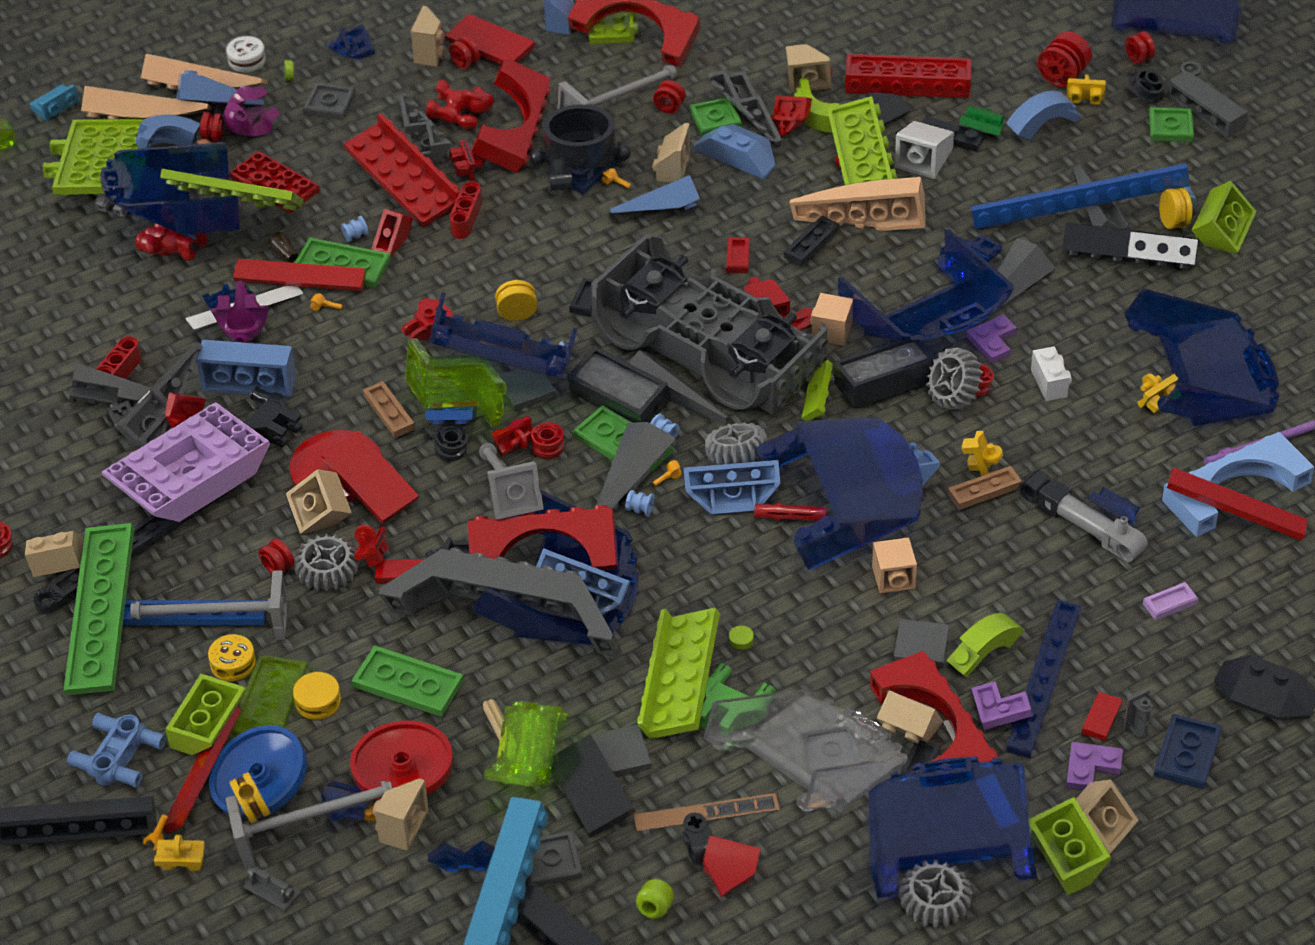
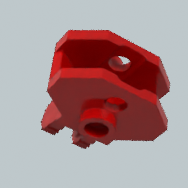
M425 298L419 301L418 312L414 313V319L404 324L401 331L405 336L410 335L409 339L413 344L424 339L428 342L432 340L447 342L453 339L454 325L452 324L453 312L440 300Z

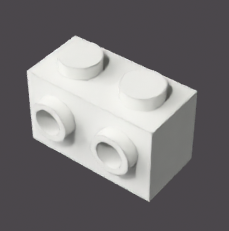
M1055 346L1033 350L1031 371L1045 401L1067 397L1068 387L1072 379L1069 370L1066 371L1062 355H1058Z

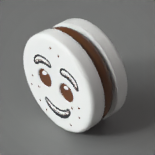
M251 36L238 37L232 40L226 48L229 66L235 71L244 73L261 68L266 60L262 41Z

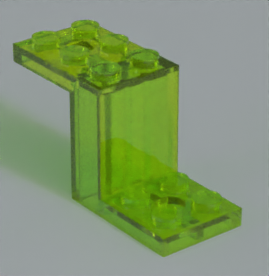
M417 338L408 339L405 381L424 409L478 406L491 426L500 425L501 417L504 416L503 395H506V383L500 378L498 372L494 370L483 354L431 357Z
M513 701V705L505 706L497 763L493 764L492 768H485L484 779L531 787L548 785L558 723L568 722L569 712H563L562 706L538 705V703L530 701Z

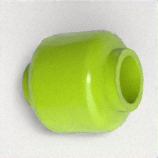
M660 879L648 880L637 894L636 906L648 918H661L671 907L674 900V892L670 885Z

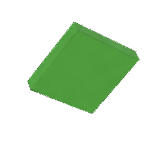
M728 98L689 105V111L702 137L721 126L734 124L742 127V122Z
M1149 108L1151 141L1193 142L1192 109Z

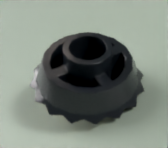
M1141 69L1132 73L1131 77L1128 78V86L1131 87V92L1135 93L1136 97L1150 103H1158L1159 100H1163L1165 82L1154 70Z

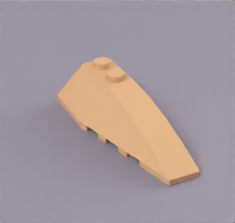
M150 54L145 55L141 78L148 80L147 84L159 86L160 82L166 83V88L174 90L178 89L179 75L184 74L185 70L197 71V75L205 76L234 89H239L241 86L257 87L268 84V80Z
M85 86L81 111L87 113V117L99 118L100 115L108 116L107 119H147L156 115L189 116L210 111L212 106L199 102Z
M921 177L850 184L790 200L793 219L798 221L815 222L822 215L839 223V226H842L843 223L855 225V228L869 226L876 227L875 230L879 231L926 227L925 194Z

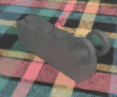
M1193 61L1184 62L1180 67L1181 74L1169 80L1167 97L1183 108L1192 109L1194 116L1227 139L1246 127L1248 111L1198 78L1202 69L1198 63ZM1195 67L1198 71L1190 73L1185 71L1184 68Z

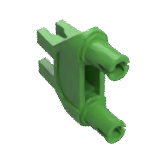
M720 663L713 674L708 677L699 727L705 730L713 719L717 717L720 719L717 723V727L720 728L717 736L726 740L736 727L756 722L766 713V704L775 695L776 691L771 685L767 688V683L761 685L754 697L724 685L725 681L732 675V669L727 665L724 668V664Z

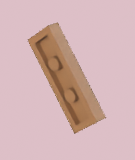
M384 381L363 389L365 399L394 438L415 430L414 422Z
M1009 466L948 488V496L958 510L1017 490L1022 480L1013 468Z

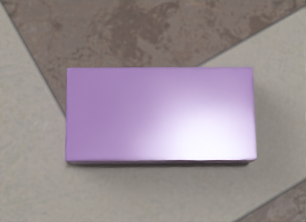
M1186 582L1143 598L1144 607L1155 621L1198 604V597Z

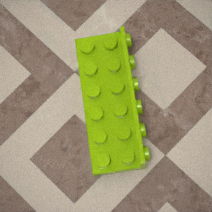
M621 12L605 17L589 32L590 44L634 42V34H638V23L633 22L637 21V13Z
M872 96L827 108L845 185L897 179L895 169L890 168V165H894L891 152H886V149L890 148L887 136H882V133L886 132L883 120H878V116H882L878 103L874 104Z
M716 607L674 617L670 615L667 609L660 611L656 636L653 640L652 656L649 659V671L645 679L644 695L641 699L640 715L637 719L639 728L643 730L649 739L699 729L720 616Z

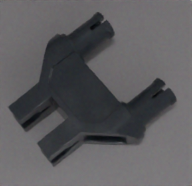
M258 386L255 387V390L251 391L250 399L263 405L248 420L246 419L242 422L269 442L284 447L289 442L288 438L284 437L287 430L298 433L302 429V424L298 423L301 415L286 408L283 396L278 392L270 393Z

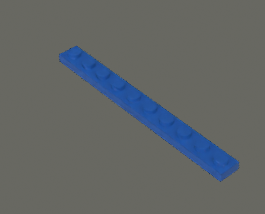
M1185 163L971 206L973 225L975 229L1163 192L1165 189L1190 186L1188 167Z

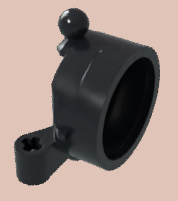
M571 105L557 109L547 116L543 123L544 151L541 149L533 150L530 154V161L537 166L543 165L545 162L550 166L551 191L572 190V168L604 167L608 163L614 162L615 158L625 161L630 158L631 149L624 144L616 147L615 121L610 113L596 106Z

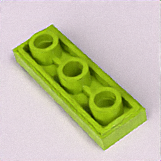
M828 360L821 363V367H817L813 377L809 380L801 417L806 422L814 418H820L825 413V402L829 395L828 387L832 379L831 372L833 364Z

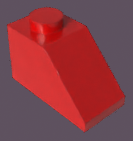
M384 208L371 250L390 253L392 257L407 239L414 217Z

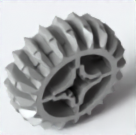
M958 347L945 349V352L939 353V358L933 360L934 365L929 367L931 373L927 377L930 380L926 384L930 388L928 394L932 396V401L942 408L950 410L963 409L965 405L971 404V399H976V391H981L978 388L979 383L983 382L980 379V375L983 374V371L979 369L981 363L977 361V357L969 352V350Z
M736 422L725 427L720 426L718 430H713L712 433L708 434L705 440L706 455L708 460L712 461L714 465L754 462L755 460H761V457L765 456L768 450V439L765 430L754 423L747 424L744 422L738 424Z
M327 533L325 537L316 535L314 540L308 538L307 544H301L300 550H296L294 558L295 574L302 584L307 585L308 589L314 587L318 592L323 588L327 592L329 588H334L337 591L339 585L346 587L347 581L352 582L354 575H357L359 561L354 557L356 547H354L352 541H347L345 536L339 538L337 534L329 537Z
M936 860L933 865H929L925 861L923 867L915 864L913 871L908 870L906 878H903L901 882L899 896L901 897L902 908L906 909L907 916L913 915L915 922L922 920L924 927L928 923H933L935 929L940 923L947 927L949 921L956 924L958 918H964L966 910L970 908L972 891L969 880L965 879L964 872L958 873L957 866L949 868L947 861L943 865H938Z

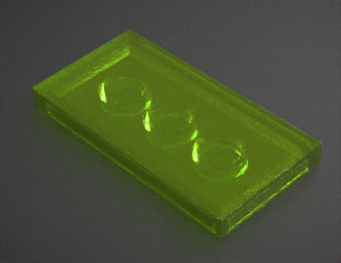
M259 654L246 687V692L239 705L241 712L230 732V736L237 737L241 733L259 726L273 725L285 728L294 705L293 688L295 683L305 675L308 668L307 662Z

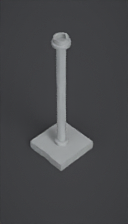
M666 65L661 72L589 100L565 81L559 83L557 109L571 105L597 106L663 79L673 80L677 76V71L673 65Z
M484 443L479 449V455L482 459L489 461L495 469L487 471L495 518L498 520L543 510L536 463L533 461L504 467L496 456V447L491 443Z
M273 571L271 597L268 598V601L141 605L140 601H136V603H131L130 611L131 618H136L137 620H141L142 615L268 611V613H271L275 640H285L288 600L283 571Z
M382 781L381 787L261 820L250 824L249 821L245 822L235 795L225 798L234 840L245 869L255 866L250 837H253L254 833L380 798L384 795L385 791L392 789L391 782Z

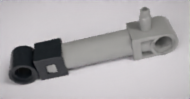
M1036 470L1019 485V491L1024 499L1031 503L1038 501L1037 506L1055 518L1061 515L1101 540L1104 549L1125 562L1133 561L1148 546V541L1144 534L1128 525L1127 517L1123 516L1112 521L1073 497L1070 488L1055 479L1051 480L1041 470Z

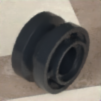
M445 424L439 427L435 433V453L440 458L448 461L462 458L467 451L468 435L466 430L456 424Z

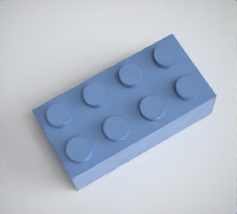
M202 340L201 345L203 348L196 359L202 391L250 395L251 391L255 390V387L258 386L267 392H278L283 397L291 398L297 379L292 346Z

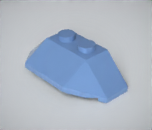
M734 124L721 126L705 134L693 146V150L763 180L776 168L769 139Z
M778 460L683 468L686 493L711 515L752 512L755 509V503L764 504L780 485Z
M544 548L536 565L538 568L549 566L556 571L564 573L567 570L578 573L602 616L622 604L630 581Z

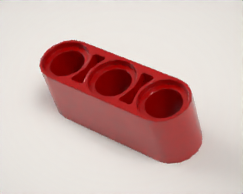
M466 182L463 184L451 211L450 226L451 234L454 238L464 239L472 231L482 206L481 186L477 182Z
M126 336L120 339L96 369L126 379L141 361L137 338Z

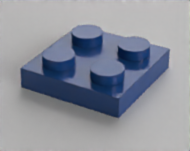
M477 406L430 407L425 411L426 420H432V424H446L448 420H455V424H468L469 421L477 416Z

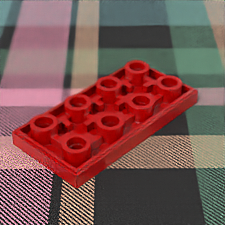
M468 14L445 35V41L451 44L463 36L471 38L477 45L480 56L498 64H502L505 57L518 63L535 47V41L471 14Z
M260 151L254 153L229 172V178L235 182L292 191L304 199L303 204L320 192L318 184ZM275 203L276 206L282 208L283 210L287 211V212L290 213V214L294 211V210L284 209V208H283V206H284L283 204H277V203Z
M359 430L322 454L321 459L333 472H337L340 480L381 524L387 522L419 498V495Z

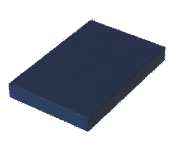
M615 158L614 162H610L604 167L572 168V189L584 195L605 176L602 174L604 171L614 168L621 161Z
M1172 713L1155 767L1154 777L1204 790L1222 732V726Z

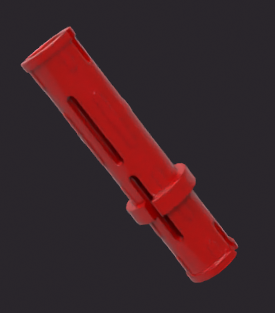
M776 502V505L755 503L754 518L775 519V521L790 519L826 522V507L781 505L780 502Z

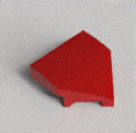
M776 96L774 112L770 117L776 125L780 137L783 138L808 119L812 98Z
M169 392L165 416L170 426L174 428L189 417L202 411L206 399L201 396Z
M709 836L703 859V871L709 875L721 897L727 895L729 891L748 883L755 875L761 848Z

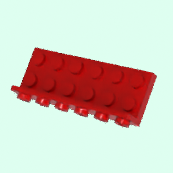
M847 54L845 93H887L902 96L954 98L970 97L971 59Z
M380 113L377 115L378 123L345 142L344 149L424 228L453 209L460 189L455 183L452 184L447 179L442 170H438L429 157H425L420 152L417 145L412 144L407 139L404 132L399 131L389 118L386 119Z

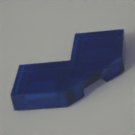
M976 236V239L954 237L940 249V255L956 264L970 253L986 262H990L1002 252V245L986 236Z
M481 841L466 852H463L444 842L428 853V862L447 872L458 871V868L473 867L474 871L485 870L490 865L495 847Z

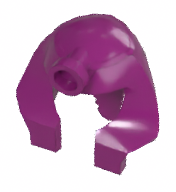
M263 85L254 88L241 86L228 101L223 118L226 128L233 134L260 136L272 131L274 119L280 116L276 107L268 110L263 105L247 109L243 107L246 100L257 101L267 95ZM262 114L261 120L257 124H253V121Z
M240 280L236 284L234 305L231 307L228 295L218 296V305L216 308L211 309V313L230 339L234 340V342L248 343L262 331L267 319L268 307L267 305H259L256 300V294H247L245 285Z

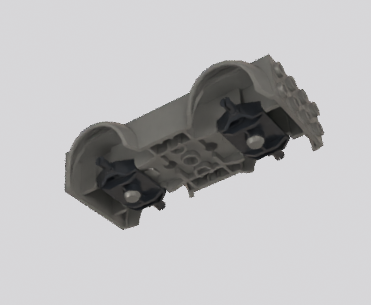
M644 235L626 253H623L613 265H610L599 278L593 280L590 287L592 316L595 317L601 332L610 342L626 350H639L650 347L703 376L704 382L711 394L727 407L751 409L758 406L773 415L779 408L784 407L787 400L793 394L798 393L800 387L806 381L811 380L817 367H821V363L828 360V329H826V324L821 322L817 335L807 334L791 325L797 319L796 314L789 312L783 318L775 309L770 298H755L717 278L715 276L716 270L713 268L711 275L707 278L699 277L684 269L683 266L688 263V258L681 255L675 261L667 251L663 239L659 236ZM687 306L695 311L688 312V310L684 309V307ZM721 326H724L730 329L731 331L724 332L721 330Z

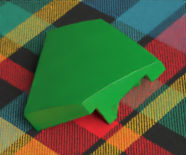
M968 105L967 112L963 113L959 124L1000 136L1003 131L1005 116L993 113V110L989 108L980 109Z

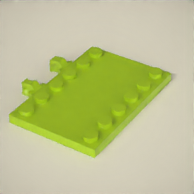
M145 119L73 120L66 140L50 141L51 155H60V162H44L43 164L44 178L54 179L52 186L53 195L139 194L150 150L144 157L137 155L138 146L135 145V140L140 123Z
M165 169L161 170L160 178L166 180L168 185L178 186L177 190L190 192V188L199 190L198 194L211 196L212 193L213 199L224 200V198L232 200L233 196L241 197L243 202L254 203L256 201V206L275 207V203L283 204L284 209L296 211L297 207H303L304 199L292 191Z

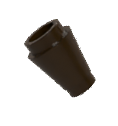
M276 232L269 238V248L288 263H292L297 259L298 254L286 234Z

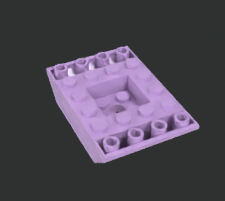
M215 402L176 427L171 428L158 438L130 453V455L117 463L112 464L102 471V475L152 515L180 522L255 475L270 443L266 438Z

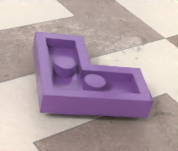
M1003 314L967 330L966 337L993 364L1010 356L1011 349L1002 340L1015 335L1017 327Z
M996 681L971 688L984 730L1033 716L1026 692L1001 698Z
M1072 742L1066 788L1083 791L1090 782H1093L1094 772L1120 775L1123 749Z

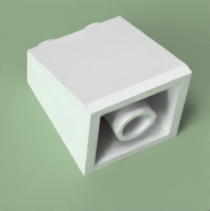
M913 121L896 135L895 168L935 179L953 149L954 132Z

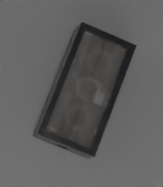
M914 334L833 362L834 384L852 406L857 408L927 384L930 380L927 375L931 373L929 367L934 365L933 360L936 358Z
M594 346L567 376L570 393L598 408L603 405L632 423H651L652 419L670 402L668 383L597 346Z

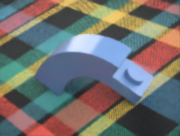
M1046 91L1024 102L1012 114L1007 124L1017 135L1031 140L1046 121L1055 117H1063L1077 122L1081 115L1075 110L1076 106L1062 92Z
M175 115L149 117L140 123L135 140V145L138 146L136 154L144 157L150 148L157 143H171L190 150L197 140L200 123Z

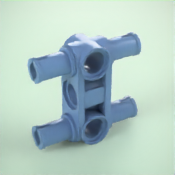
M97 713L93 719L92 726L95 729L109 732L92 756L72 750L67 759L68 766L86 770L87 774L95 777L100 785L107 786L119 781L135 788L139 787L143 778L142 772L126 768V766L142 744L162 750L166 745L167 735L149 730L145 724L139 723V719L134 715L128 714L115 719Z

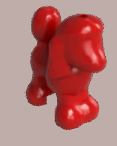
M439 80L436 87V92L439 93L437 98L441 101H446V106L440 107L435 100L430 99L426 105V116L431 121L444 120L449 124L457 123L463 129L472 130L478 124L476 117L469 114L461 115L460 113L462 111H471L476 114L488 112L494 104V97L484 92V89L480 86L475 87L473 91L467 89L452 90L447 81Z
M157 220L154 223V227H148L146 230L138 233L135 239V246L139 251L147 252V254H159L167 257L170 254L180 253L184 260L192 261L195 258L196 250L191 249V245L194 242L198 247L206 246L208 240L207 227L201 222L190 225L184 222L173 224L169 220Z

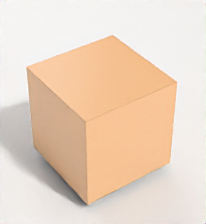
M820 293L811 314L812 334L817 335L819 333L822 322L826 324V329H828V343L845 346L853 323V299Z
M909 537L873 542L872 568L879 593L915 589L917 563Z

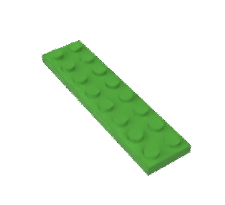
M132 523L85 528L64 683L66 695L115 691L135 529Z

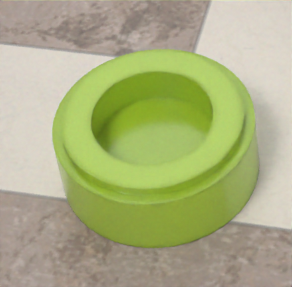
M284 60L285 81H292L294 79L292 60Z
M736 626L730 630L729 643L734 649L745 650L752 646L754 634L749 627Z

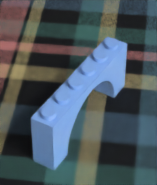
M1277 432L1188 473L1215 484L1236 476H1262L1273 479L1294 492L1311 484L1314 466L1280 432ZM1167 484L1164 485L1162 501L1196 537L1216 528L1218 511L1215 507L1167 489Z

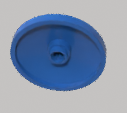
M266 725L241 733L222 749L211 769L209 789L214 802L223 812L229 815L225 798L235 795L229 782L233 779L237 781L238 777H243L242 774L249 772L270 814L277 811L295 795L303 782L307 769L305 749L297 737L283 727ZM239 803V806H240V809H241V811H242V814H243L244 819H245V820H248L246 814L244 813V811H243V809H242V807H241V805H240V803Z

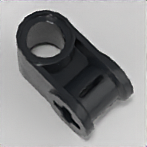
M690 813L684 818L683 826L685 830L682 837L693 865L703 863L708 838L713 836L706 818L702 814Z

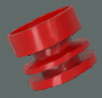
M1064 31L1058 34L1045 50L1040 53L1037 58V67L1042 77L1050 84L1057 87H1066L1068 85V78L1076 79L1092 61V51L1087 41L1079 34Z

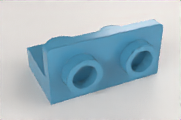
M62 84L31 102V110L47 121L79 102L76 86L71 84L66 87Z

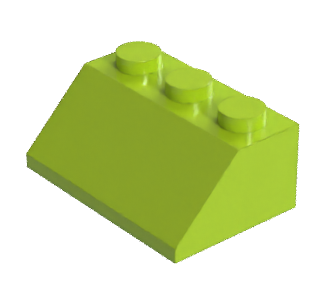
M1229 181L1210 190L1192 228V232L1204 246L1236 254L1240 250L1257 211L1237 187Z
M200 674L165 729L169 747L190 755L211 747L246 692V687Z
M1075 797L1027 820L1035 842L1067 896L1092 884L1111 860V856Z

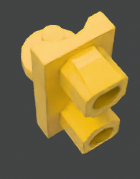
M1085 74L1084 79L1068 78L1066 97L1072 103H1079L1083 99L1090 100L1092 104L1100 105L1101 101H1104L1106 81L1089 80V74Z
M1148 373L1143 376V385L1140 388L1145 393L1143 394V399L1137 402L1140 408L1147 406L1155 414L1166 404L1160 396L1163 395L1169 403L1177 400L1182 394L1175 385L1178 380L1177 376L1173 374L1163 381L1159 375L1155 377Z
M976 431L975 438H965L963 440V454H974L969 455L967 460L969 471H980L981 476L989 474V467L992 464H998L999 460L1003 457V450L1000 446L987 443L984 431Z
M175 835L174 840H158L154 864L155 866H162L163 870H174L177 866H187L190 871H199L203 863L205 841L183 840L182 835Z

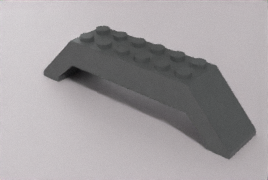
M451 548L450 550L440 549L381 587L378 593L391 612L414 616L416 610L447 594L583 621L588 629L587 636L597 653L619 658L622 656L621 648L581 576L574 571L567 570L564 573L556 571L549 566L538 568L523 561L518 564L502 557L492 559L487 558V556L481 553L466 554L456 548Z

